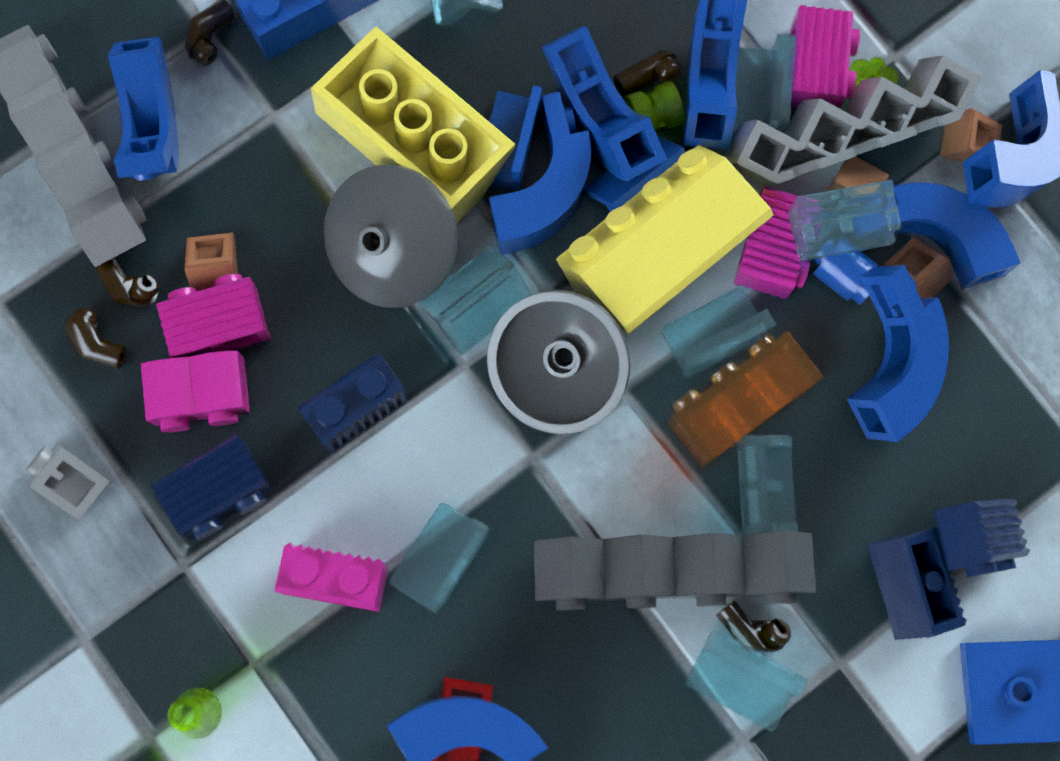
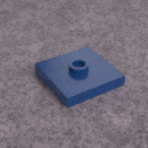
M1060 640L960 643L969 744L1060 742Z

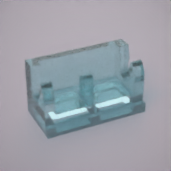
M887 180L798 196L788 211V216L799 261L892 245L896 241L894 230L901 229L900 215L893 192V181Z
M745 435L737 443L743 535L775 531L798 532L795 512L791 436Z

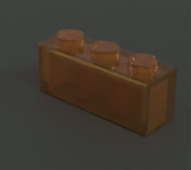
M788 331L776 340H774L771 334L766 335L748 349L747 352L751 358L737 367L731 361L710 377L714 385L701 395L693 389L672 405L676 413L672 415L668 425L702 469L811 389L824 377Z

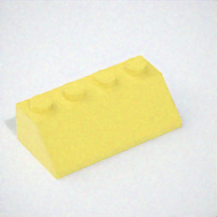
M376 26L311 87L315 113L376 166H404L421 173L431 180L447 199L456 224L482 199L515 148L513 141Z
M697 145L694 149L682 154L678 161L659 177L647 182L642 190L624 205L612 210L606 219L589 233L576 239L569 249L557 257L556 260L575 293L584 295L604 307L616 320L621 330L629 334L774 214L768 204L726 157L701 145Z

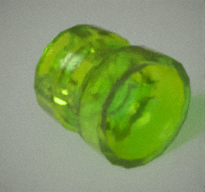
M671 81L656 85L654 90L649 93L637 91L625 96V103L635 113L649 116L655 131L663 126L671 129L684 124L685 117L681 98Z

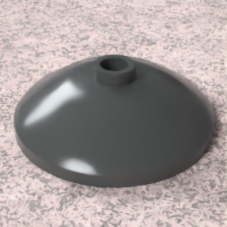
M378 165L365 168L350 176L333 195L324 222L325 248L335 274L354 295L376 306L401 308L428 298L442 286L454 265L458 235L455 218L447 199L431 180L421 173L404 166ZM373 232L376 233L380 239V246L378 249L375 248L371 242V235Z
M548 290L523 298L502 315L489 340L487 366L496 395L513 416L526 425L540 431L568 434L593 427L615 409L628 385L630 354L626 338L620 326L604 307L594 300L575 292ZM560 348H566L572 352V362H565L561 359L559 355Z

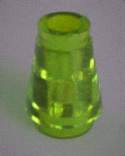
M204 688L186 690L171 705L168 712V719L172 727L183 736L191 739H201L213 733L222 717L219 699L214 693ZM186 706H191L194 710V718L189 724L187 723L188 717H185Z

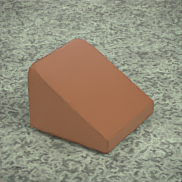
M973 108L966 109L960 120L944 125L940 155L949 160L963 162L993 139L1000 141L1002 124Z
M853 157L843 162L827 193L859 210L868 205L875 204L889 174L858 157Z
M233 233L187 238L184 270L190 287L195 288L196 292L215 287L214 281L222 276L238 274Z
M915 237L881 266L905 265L908 273L916 283L920 298L935 296L952 279L949 258Z

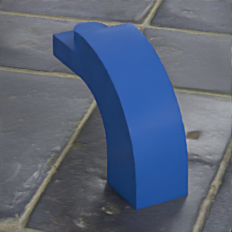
M698 0L692 26L683 112V145L696 147L701 145L705 148L730 150L737 112L736 71L747 0Z
M580 26L541 47L559 85L555 89L557 92L560 91L564 107L571 106L576 129L578 132L589 130L592 153L612 175L627 182L668 160L649 116L635 113L617 92L587 26Z
M161 37L114 43L108 54V60L117 90L122 121L121 143L114 157L118 178L129 177L130 179L134 178L135 180L143 181L156 178L161 174L177 172L179 147L175 105Z
M1039 70L1009 93L1016 132V144L993 139L963 161L969 204L992 208L1012 206L1022 202L1060 177V100L1055 73Z
M560 91L541 95L540 114L551 154V163L546 173L535 184L526 189L489 197L490 216L500 256L532 248L551 238L569 222L579 207L585 193L591 159L589 130L576 133L571 106L563 107Z
M906 183L892 186L880 203L868 205L854 213L855 217L843 231L846 240L855 247L904 233L928 238L946 253L961 290L1005 277L1021 264L1008 233L994 214L984 206L969 204L967 194L939 184Z
M905 265L873 267L860 277L882 321L886 340L883 361L875 376L847 398L867 439L898 442L921 423L933 407L942 388L947 371L949 339L943 308L938 297L920 298L916 283L908 273Z
M450 696L429 700L414 706L387 723L389 731L407 761H432L446 751L465 746L487 749L501 757L504 761H531L532 758L548 749L541 737L519 716L494 702L469 696Z

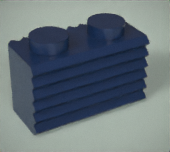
M377 353L297 408L328 452L335 453L336 446L343 447L344 441L351 442L352 435L359 436L360 430L367 431L368 425L375 426L376 419L383 420L384 414L391 415L392 409L399 410L400 403L407 404L408 398L401 382L382 355Z
M238 434L233 435L151 484L152 490L179 536L186 539L195 537L197 541L208 538L218 532L224 526L221 520L228 517L231 513L238 510L240 515H243L258 508L266 501L263 494L273 489L246 442Z
M1014 499L974 501L933 511L948 571L965 568L968 578L1017 568L1015 558L1027 556L1030 552V549L1025 547L1028 540L1022 537L1025 530L1020 528V525L1023 521L1017 518L1020 511L1015 509V506L1018 502Z
M937 528L898 534L867 544L895 640L930 638L965 626L967 619L962 616L964 609L959 607L961 599L956 597L958 589L953 587L955 580L950 577L952 570L948 571Z

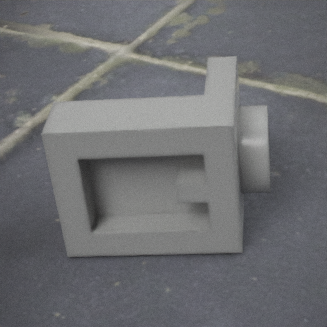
M59 443L52 450L44 446L26 469L32 474L27 480L29 487L78 521L110 482L105 476L73 455Z

